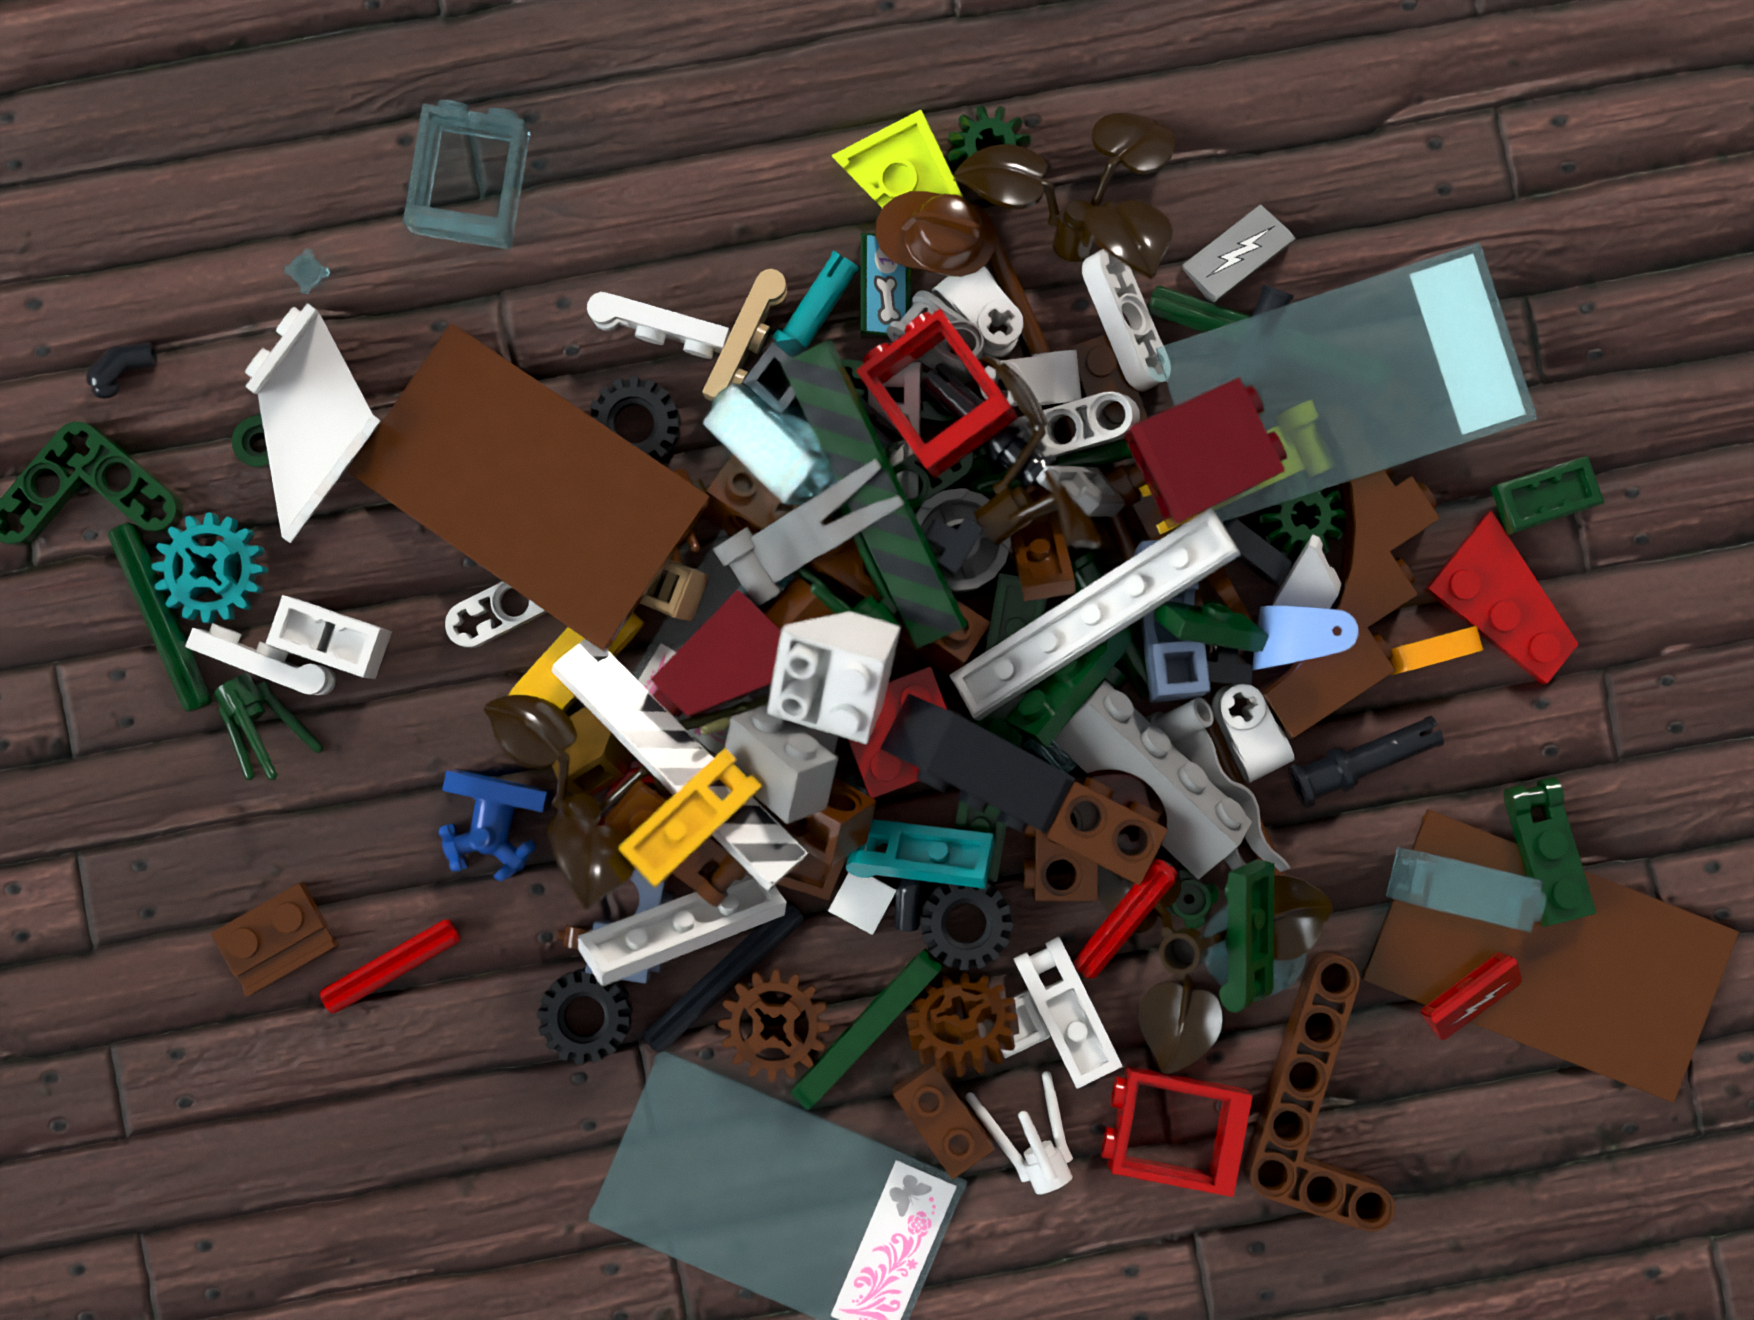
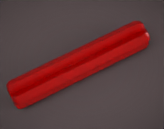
M1161 859L1152 862L1141 884H1134L1077 954L1073 964L1076 971L1082 973L1088 979L1096 978L1174 884L1177 872L1172 866H1169Z
M450 919L440 921L320 991L322 1003L331 1014L341 1011L459 943L461 937L458 929Z

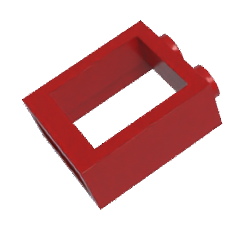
M938 309L933 314L925 312L914 318L905 327L904 331L906 333L890 345L883 343L873 348L863 358L864 364L856 369L858 375L934 479L1018 419L1010 403L941 309ZM946 339L988 399L925 444L883 384Z
M1126 1065L1124 1078L1116 1076L1114 1080L1110 1105L1111 1107L1118 1108L1114 1128L1106 1127L1101 1157L1108 1159L1107 1166L1112 1174L1234 1197L1253 1095L1241 1087L1174 1074H1163L1159 1071ZM1139 1084L1222 1100L1209 1172L1126 1156Z

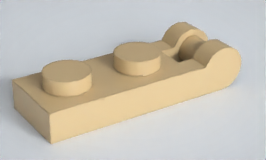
M766 269L756 278L702 391L706 400L724 408L729 397L737 399L745 385L743 381L749 374V372L742 368L750 351L756 354L760 352L770 330V326L764 324L771 308L781 306L787 299L786 281L778 270Z

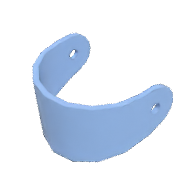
M1261 606L1258 627L1266 632L1269 637L1263 651L1254 652L1252 671L1347 650L1355 643L1358 637L1357 623L1349 613L1342 610L1297 606ZM1335 626L1340 627L1342 630L1339 636H1335L1332 633V629Z

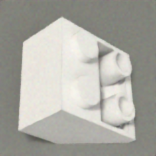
M845 612L785 625L781 631L767 714L867 744L883 709L900 626L853 612Z

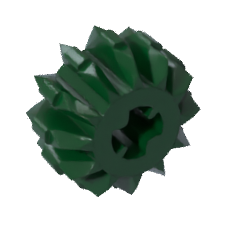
M981 105L976 108L977 122L964 114L958 118V125L962 132L951 131L949 133L948 143L956 149L947 154V161L953 165L962 164L972 154L981 150L983 141H990L991 146L1010 144L1027 148L1031 145L1032 138L1029 134H1016L1023 123L1020 117H1015L1006 124L1003 122L1006 111L1003 106H999L996 109L994 118H988L987 110Z
M1304 474L1294 476L1292 488L1284 480L1278 481L1274 484L1278 497L1267 494L1261 500V503L1266 508L1272 510L1273 513L1260 515L1257 518L1258 524L1263 526L1273 525L1274 531L1266 534L1263 539L1270 544L1281 538L1283 542L1279 551L1285 556H1288L1296 545V553L1299 557L1313 534L1320 537L1323 544L1322 552L1326 554L1329 552V546L1325 537L1331 540H1338L1343 534L1339 528L1330 524V522L1346 518L1344 510H1331L1329 505L1340 498V494L1338 491H1333L1323 497L1321 492L1325 486V480L1320 477L1312 482L1309 490ZM1293 506L1298 511L1306 508L1310 511L1312 518L1306 521V523L1311 525L1310 528L1305 524L1297 527L1293 524L1291 517L1297 514L1296 511L1292 510Z

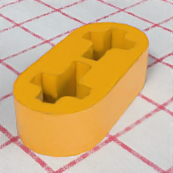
M1477 626L1391 648L1393 657L1389 661L1395 672L1390 675L1482 651L1483 647Z

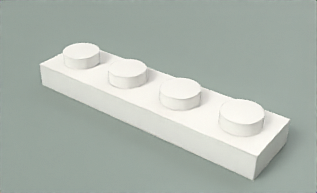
M746 875L740 881L735 879L726 890L728 896L719 907L712 906L697 892L580 935L578 950L600 985L605 986L784 916L786 901L775 886L770 891H767L754 877Z

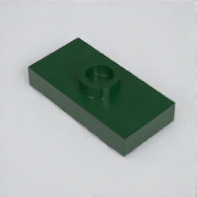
M1588 456L1519 477L1491 488L1507 536L1605 503Z
M1167 601L1157 607L1153 615L1159 623L1180 640L1258 652L1263 651L1269 637L1266 632L1245 615L1232 612L1227 607L1210 601H1204L1202 607Z

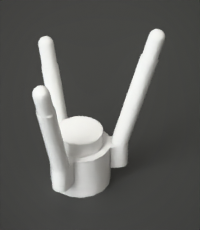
M1049 1071L1043 1072L1042 1080L1055 1147L1051 1141L1041 1142L1029 1114L1026 1111H1021L1019 1119L1031 1146L1023 1153L1026 1160L1022 1158L976 1096L971 1092L965 1095L966 1101L1014 1164L1021 1181L1026 1182L1030 1180L1036 1194L1054 1191L1067 1184L1073 1177L1067 1165L1073 1157L1066 1144L1052 1075Z

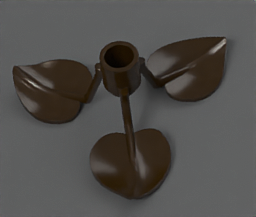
M1112 113L1102 117L1095 123L1091 133L1093 146L1100 153L1112 158L1106 165L1091 203L1084 200H1074L1059 211L1053 183L1043 179L1047 171L1046 161L1037 153L1017 145L1000 144L981 149L968 157L955 171L953 181L967 185L984 199L1005 208L1024 209L1037 204L1042 199L1043 193H1045L1050 212L1048 224L1056 226L1052 247L1054 252L1064 260L1071 262L1084 261L1090 257L1095 242L1118 261L1152 280L1169 247L1172 237V225L1166 215L1159 209L1136 200H1127L1118 206L1112 201H1107L1104 206H1100L1113 173L1120 163L1134 173L1145 175L1162 169L1170 161L1175 148L1174 133L1167 126L1159 125L1157 121L1132 113Z
M989 356L981 357L978 361L996 370L1015 403L1029 419L1032 437L1003 479L992 486L997 496L974 511L979 525L983 527V531L991 541L999 545L1032 521L1059 510L1065 535V545L1082 544L1108 551L1112 548V545L1096 516H1087L1082 507L1072 498L1063 483L1049 469L1043 472V475L1053 494L1035 503L1021 486L1014 490L1009 488L1045 436V427L1049 423L1034 392L1015 370L998 359Z
M509 695L488 702L483 710L490 719L498 744L512 760L524 767L533 769L549 768L556 760L559 762L557 793L552 801L553 806L558 811L547 827V836L552 843L555 858L568 885L584 908L589 909L605 896L622 887L635 871V867L618 851V847L627 838L613 827H597L605 813L627 794L638 780L641 781L649 775L653 776L654 783L662 794L668 797H673V795L643 766L600 805H598L594 798L586 794L567 797L570 757L564 750L571 747L577 738V731L570 718L558 706L539 697ZM698 741L713 756L711 751Z
M1142 846L1124 847L1119 849L1124 854H1134L1137 851H1139ZM1157 851L1153 861L1157 859L1164 860L1176 870L1177 877L1174 884L1134 932H1146L1154 926L1158 917L1162 919L1163 928L1161 934L1165 939L1159 947V959L1162 966L1168 972L1175 974L1178 980L1183 981L1184 987L1175 981H1162L1154 985L1144 994L1140 1001L1138 1020L1142 1035L1152 1050L1163 1074H1171L1192 1065L1205 1055L1215 1044L1222 1031L1224 1013L1220 999L1212 991L1205 989L1193 990L1194 981L1189 973L1205 961L1208 955V948L1225 941L1228 928L1206 938L1194 928L1185 927L1178 930L1173 928L1171 915L1165 908L1173 905L1180 896V874L1175 863L1163 852ZM1098 864V891L1103 905L1110 915L1135 883ZM1274 875V960H1293L1308 952L1318 941L1333 911V903L1324 892L1313 884L1296 877Z

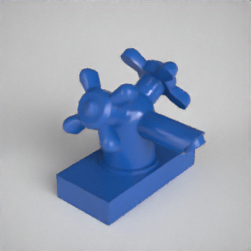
M456 769L446 771L442 791L473 797V800H475L470 832L458 835L455 823L439 828L443 852L449 860L450 869L458 872L468 868V862L464 855L477 851L484 855H494L504 864L493 876L498 881H504L517 871L522 870L529 859V855L535 851L536 844L530 839L517 849L507 840L515 808L520 807L538 812L548 811L553 790Z

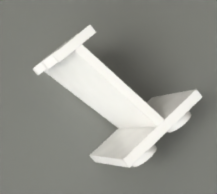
M308 303L302 311L293 307L287 313L276 329V332L282 338L271 352L262 348L245 371L251 377L245 387L258 394L281 535L289 543L293 541L308 519L320 506L334 484L382 422L372 414L322 319V315Z

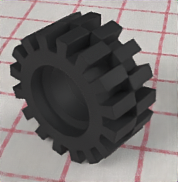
M629 376L630 380L625 381L619 378L612 381L614 385L609 388L604 386L598 392L600 394L599 398L596 401L592 400L589 407L592 410L590 416L617 434L615 423L617 416L623 409L633 405L645 407L653 415V431L643 442L631 444L661 464L664 463L663 459L668 454L670 456L673 454L675 443L677 440H680L681 436L680 414L669 393L663 387H659L656 382L650 379L646 381L640 380L638 376Z
M941 883L934 891H931L922 907L920 927L924 942L935 958H938L944 965L950 968L956 967L960 970L969 971L970 968L980 969L986 967L987 963L992 960L995 961L1001 956L1000 953L1004 948H1007L1010 942L1009 937L1013 929L1010 907L1004 896L990 883H987L986 889ZM962 903H971L978 906L986 918V927L983 934L977 940L968 943L959 942L952 938L946 928V919L952 908Z
M586 968L577 969L571 973L568 972L551 984L550 988L543 994L540 1000L542 1002L541 1007L537 1010V1019H540L541 1025L538 1030L540 1036H545L547 1048L550 1051L553 1049L560 1054L558 1057L565 1061L568 1059L575 1060V1064H585L588 1061L595 1063L608 1055L610 1056L625 1040L632 1025L631 1014L633 1013L632 1004H629L627 998L629 994L626 988H621L617 983L619 980L601 986L594 974L585 973ZM577 997H592L604 1009V1024L598 1032L592 1035L578 1034L567 1023V1007Z

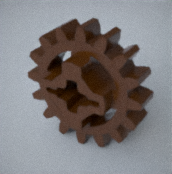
M774 968L771 980L764 981L763 976L759 971H756L752 974L754 986L749 988L739 981L735 985V990L740 999L737 1001L726 998L723 1006L732 1012V1016L719 1020L718 1027L731 1030V1035L722 1040V1047L731 1048L735 1046L738 1052L735 1054L732 1063L736 1066L744 1060L750 1062V1077H754L760 1068L767 1069L769 1082H775L779 1069H785L790 1079L795 1078L796 1063L800 1061L804 1066L811 1068L814 1065V1060L809 1051L811 1049L824 1051L826 1043L816 1037V1035L830 1029V1022L818 1020L817 1015L827 1009L826 1002H812L811 998L817 987L812 984L804 990L799 988L800 974L796 972L786 982L781 980L779 968ZM768 991H780L791 996L784 1002L768 1001L760 994ZM744 1008L753 1018V1031L746 1039L743 1038L740 1027ZM804 1010L807 1013L809 1022L808 1035L805 1041L801 1039V1036L795 1030L796 1018ZM763 1013L765 1015L768 1014L772 1018H776L780 1014L786 1018L783 1025L786 1036L784 1034L781 1036L777 1031H773L769 1035L766 1034L763 1029L767 1021ZM764 1048H781L788 1056L769 1058L759 1053Z
M962 973L960 982L952 983L947 975L943 976L941 988L936 989L928 984L924 988L926 1000L915 998L911 1002L913 1013L907 1014L906 1020L912 1051L919 1050L920 1061L924 1065L935 1060L937 1073L942 1074L949 1066H954L957 1076L963 1077L966 1067L974 1066L975 1070L982 1074L985 1073V1061L991 1060L993 1063L1000 1065L1003 1062L1001 1049L1013 1051L1015 1048L1014 1035L1019 1034L1020 1030L1014 998H1006L1005 986L1002 984L990 989L988 976L983 975L977 983L970 982L968 973Z

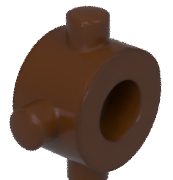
M566 925L565 931L558 930L557 940L563 941L564 947L578 949L579 936L591 932L593 928Z

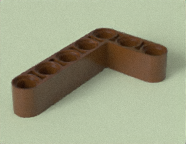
M1324 952L1314 956L1306 966L1244 1158L1243 1171L1245 1178L1258 1194L1267 1199L1364 1231L1376 1232L1388 1226L1394 1217V1201L1387 1190L1369 1177L1305 1157L1360 982L1358 969L1350 960L1335 953ZM1339 964L1343 971L1341 984L1336 989L1325 990L1321 983L1323 970L1328 965ZM1315 1013H1324L1328 1020L1327 1030L1318 1038H1309L1305 1031L1306 1021ZM1300 1062H1309L1313 1070L1310 1081L1300 1087L1292 1086L1289 1080L1292 1067ZM1294 1111L1297 1117L1294 1130L1285 1135L1276 1134L1273 1128L1276 1117L1281 1112ZM1278 1160L1281 1164V1174L1278 1179L1268 1184L1259 1182L1258 1170L1260 1166L1266 1161ZM1315 1177H1328L1330 1185L1326 1195L1319 1199H1309L1307 1196L1309 1182ZM1368 1192L1376 1193L1378 1202L1375 1210L1367 1215H1358L1356 1212V1202L1359 1197Z

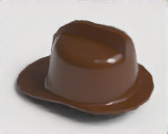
M909 191L894 197L882 208L876 220L875 236L881 251L892 262L908 268L945 276L963 277L976 273L985 266L995 250L996 231L991 218L980 206L971 203L959 195Z

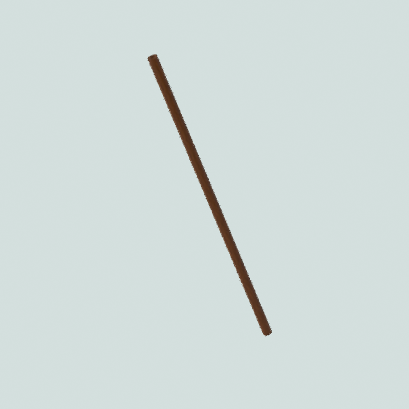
M996 231L995 250L989 260V264L1000 289L1018 307L1023 316L1022 338L1031 357L1033 354L1051 352ZM1066 403L1053 404V407H1056V406H1059V405H1062V404H1066ZM1064 416L1059 420L1069 442H1071L1076 434V424L1070 416ZM1103 466L1097 467L1105 476ZM1121 509L1115 516H1103L1125 563L1134 557L1133 552L1138 547V544ZM1206 695L1201 697L1209 704ZM1187 699L1186 702L1188 703L1194 699ZM1213 713V724L1205 729L1214 743L1219 764L1223 772L1232 781L1247 787ZM1260 817L1261 830L1265 837V840L1272 848V850L1275 851V848L1270 840V837ZM1254 852L1257 860L1266 861ZM1274 866V875L1285 874V871L1280 872Z

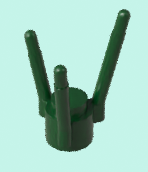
M861 531L852 537L881 599L876 601L872 595H868L852 608L809 568L803 565L796 570L801 578L811 586L810 591L835 614L853 612L901 626L902 622L894 614L898 611V608Z
M243 674L227 681L214 691L213 694L221 706L218 712L227 726L237 759L247 780L254 778V771L239 728L240 726L267 778L270 781L277 778V773L252 723L265 713L262 706L263 703H266L314 752L321 753L323 751L322 744L274 696L266 681L256 685L250 674Z

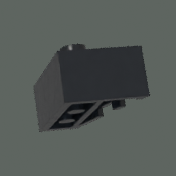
M909 693L880 748L919 768L916 779L942 792L945 791L948 784L961 790L956 799L982 813H985L988 805L1000 810L996 820L1023 834L1028 825L1046 834L1048 833L1075 780L1074 777L965 718Z

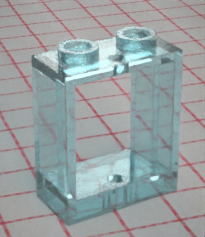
M439 100L438 106L423 104L403 224L415 235L511 250L530 131L524 120L518 119L516 112L502 108H489L488 114L468 111L469 107L467 105L451 100ZM442 131L510 142L498 218L430 207Z
M731 383L729 387L722 390L715 397L711 406L712 411L702 424L785 504L803 505L838 483L825 455L818 450L820 445L811 426L805 421L790 414L779 415L747 385Z
M1397 847L1386 894L1387 897L1528 932L1532 931L1533 922L1538 923L1540 921L1546 902L1545 893L1541 892L1543 883L1541 880Z

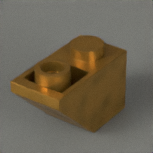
M584 707L575 714L568 716L577 731V738L571 747L564 750L570 757L567 790L573 795L586 794L592 797L626 775L633 754L587 707ZM556 760L552 767L558 779L559 762Z

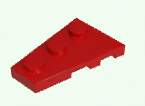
M1491 510L1484 514L1424 589L1470 627L1477 626L1478 633L1541 684H1547L1579 645Z

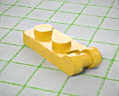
M726 748L618 847V851L654 888L659 886L763 787L752 775L747 778L736 767L735 762L737 759ZM718 779L732 791L723 801L709 788Z

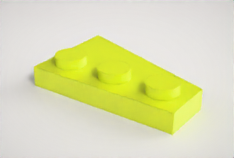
M922 110L831 155L881 208L894 197L909 191L955 194L963 197L957 182L953 181L954 176Z

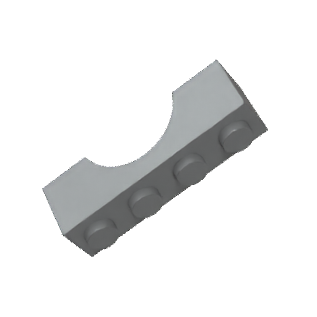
M1105 680L1095 688L1053 740L1086 773L1103 769H1116L1131 773L1150 785L1161 799L1167 816L1168 831L1161 845L1198 880L1239 847L1253 822L1245 815L1244 810L1235 800L1226 797L1208 779L1206 773L1199 765L1190 762L1171 744L1168 736L1161 729L1152 726L1133 707L1125 694L1116 691Z

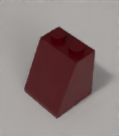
M1240 377L1129 427L1123 436L1168 528L1286 471L1282 464V461L1287 459L1285 448L1275 431L1267 434L1259 417L1260 414L1265 412L1262 401L1253 385L1250 384L1244 387Z
M737 589L650 679L659 688L653 694V697L674 717L677 716L679 718L683 712L687 716L695 717L771 688L781 630Z

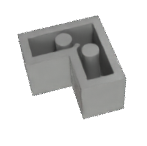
M768 705L732 716L730 718L725 748L737 759L735 762L736 767L747 778L752 775L763 786L755 795L757 799L787 824L827 809L838 759L834 755L838 735L767 714Z

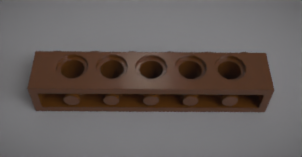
M734 452L707 489L706 494L712 500L702 515L732 535L748 527L754 536L808 501ZM830 515L822 520L824 525L836 521ZM850 537L804 566L809 568L853 608L868 595H872L876 601L881 599L853 537ZM796 571L791 573L794 576L798 575L801 577ZM956 600L967 625L954 633L917 649L899 610L894 614L902 622L897 644L949 679H951L949 675L964 665L991 623Z

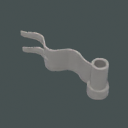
M875 459L754 536L746 527L715 547L713 551L723 566L729 564L754 605L758 607L782 591L777 583L778 581L821 554L840 545L873 522L901 507L904 503L898 495L870 504L827 525L823 524L822 520L881 469Z
M1196 698L1165 714L1163 712H1156L1144 717L1152 726L1161 729L1168 736L1171 744L1190 762L1199 765L1206 773L1208 779L1226 797L1235 800L1242 807L1245 815L1253 821L1245 834V839L1251 849L1259 857L1274 863V866L1280 872L1290 869L1285 859L1272 850L1265 840L1261 830L1259 805L1254 794L1244 785L1232 781L1223 772L1219 764L1214 743L1205 729L1211 726L1214 721L1213 712L1209 704L1202 698ZM1238 848L1224 858L1232 870L1246 864L1240 856Z

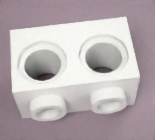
M283 595L266 644L360 677L376 679L392 631Z

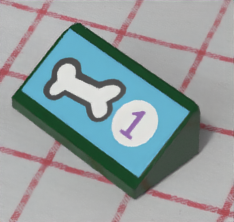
M861 233V339H890L886 331L888 326L893 321H900L911 308V268L892 262L881 251L875 233Z

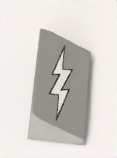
M1260 204L1181 267L1208 302L1215 304L1290 246L1296 238Z

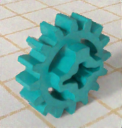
M213 513L205 514L203 525L196 517H185L187 528L185 531L171 526L168 529L173 539L171 545L158 543L156 549L165 554L164 562L152 564V569L163 572L165 579L155 584L156 590L171 591L172 593L165 604L169 608L174 609L184 604L183 618L194 620L199 612H201L202 622L208 624L215 623L217 612H219L224 620H234V606L250 610L252 605L246 596L249 592L262 594L264 588L255 583L256 575L268 573V568L257 565L255 561L256 558L265 553L264 547L258 545L249 546L248 544L255 533L247 528L236 533L238 520L227 516L220 525L218 515ZM209 535H218L225 538L223 541L218 540L213 546H206L197 540ZM181 557H182V558H183V574L180 576V575H179V565H180V560H181ZM201 557L216 561L213 569L217 573L215 576L219 580L204 576L208 569ZM241 560L242 570L238 580L237 563ZM208 590H214L216 594H220L223 597L214 602H201L196 599L198 596H203Z

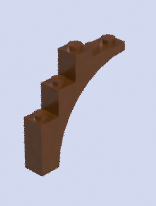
M1340 402L1318 415V419L1315 421L1336 465L1333 468L1341 492L1342 509L1346 512V518L1343 519L1345 534L1341 572L1339 575L1341 588L1338 597L1330 609L1349 613L1357 623L1358 637L1349 649L1342 652L1294 662L1284 675L1261 692L1276 723L1280 726L1287 739L1296 737L1395 672L1389 661L1393 654L1388 644L1378 633L1372 635L1368 627L1418 594L1412 586L1415 583L1412 571L1401 558L1397 557L1394 559L1390 551L1440 519L1434 510L1437 508L1436 499L1422 482L1417 484L1413 476L1394 486L1390 480V477L1393 475L1390 465L1378 451H1371L1362 437L1365 431L1361 421L1352 410H1344ZM1338 626L1332 629V633L1335 636H1339L1342 632Z

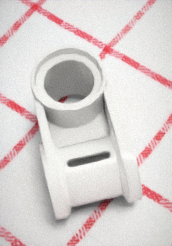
M985 266L976 273L963 277L948 276L932 289V294L943 301L947 307L981 329L984 336L983 354L990 357H1003L1014 349L1023 328V316L1018 307L1000 289ZM991 324L995 327L1004 324L1007 326L1006 334L1001 331L992 334L989 332V327Z
M1077 350L1033 354L1032 357L1001 361L1015 370L1027 382L1040 405L1069 403L1081 399ZM987 366L985 368L986 372L999 388V380L1002 379L994 368ZM980 388L983 397L987 400L988 397L985 395V393L983 392V390ZM1000 390L1011 406H1018L1008 390Z
M1229 684L1216 691L1211 702L1212 711L1239 771L1248 784L1295 760L1288 739L1276 723L1264 696L1257 688L1246 684ZM1232 696L1247 700L1248 705L1241 709L1244 717L1230 715L1229 708L1235 704Z

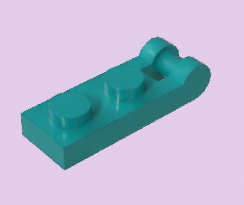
M872 819L867 843L848 855L846 870L850 874L861 878L881 875L986 889L995 847L994 835L992 833ZM882 843L888 844L886 853L875 852L877 846H880Z

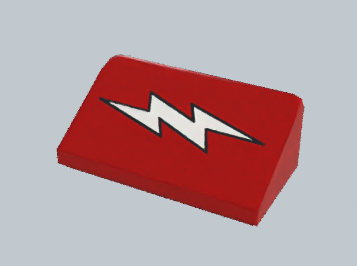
M1501 952L1495 953L1421 1008L1419 1013L1435 1035L1442 1041L1446 1040L1520 985L1522 977L1518 962L1513 956Z

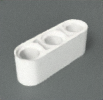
M1112 391L1099 393L1043 410L1049 425L1045 427L1046 434L1036 448L1045 456L1051 454L1054 457L1124 439L1123 436L1129 427L1139 423V409L1129 396ZM1118 401L1123 405L1126 417L1124 423L1119 428L1109 430L1102 422V412L1107 404ZM1026 416L1019 417L1010 424L1021 426L1026 431V438L1028 440L1031 439L1032 428ZM1064 416H1070L1076 424L1075 437L1067 444H1060L1054 436L1055 423Z

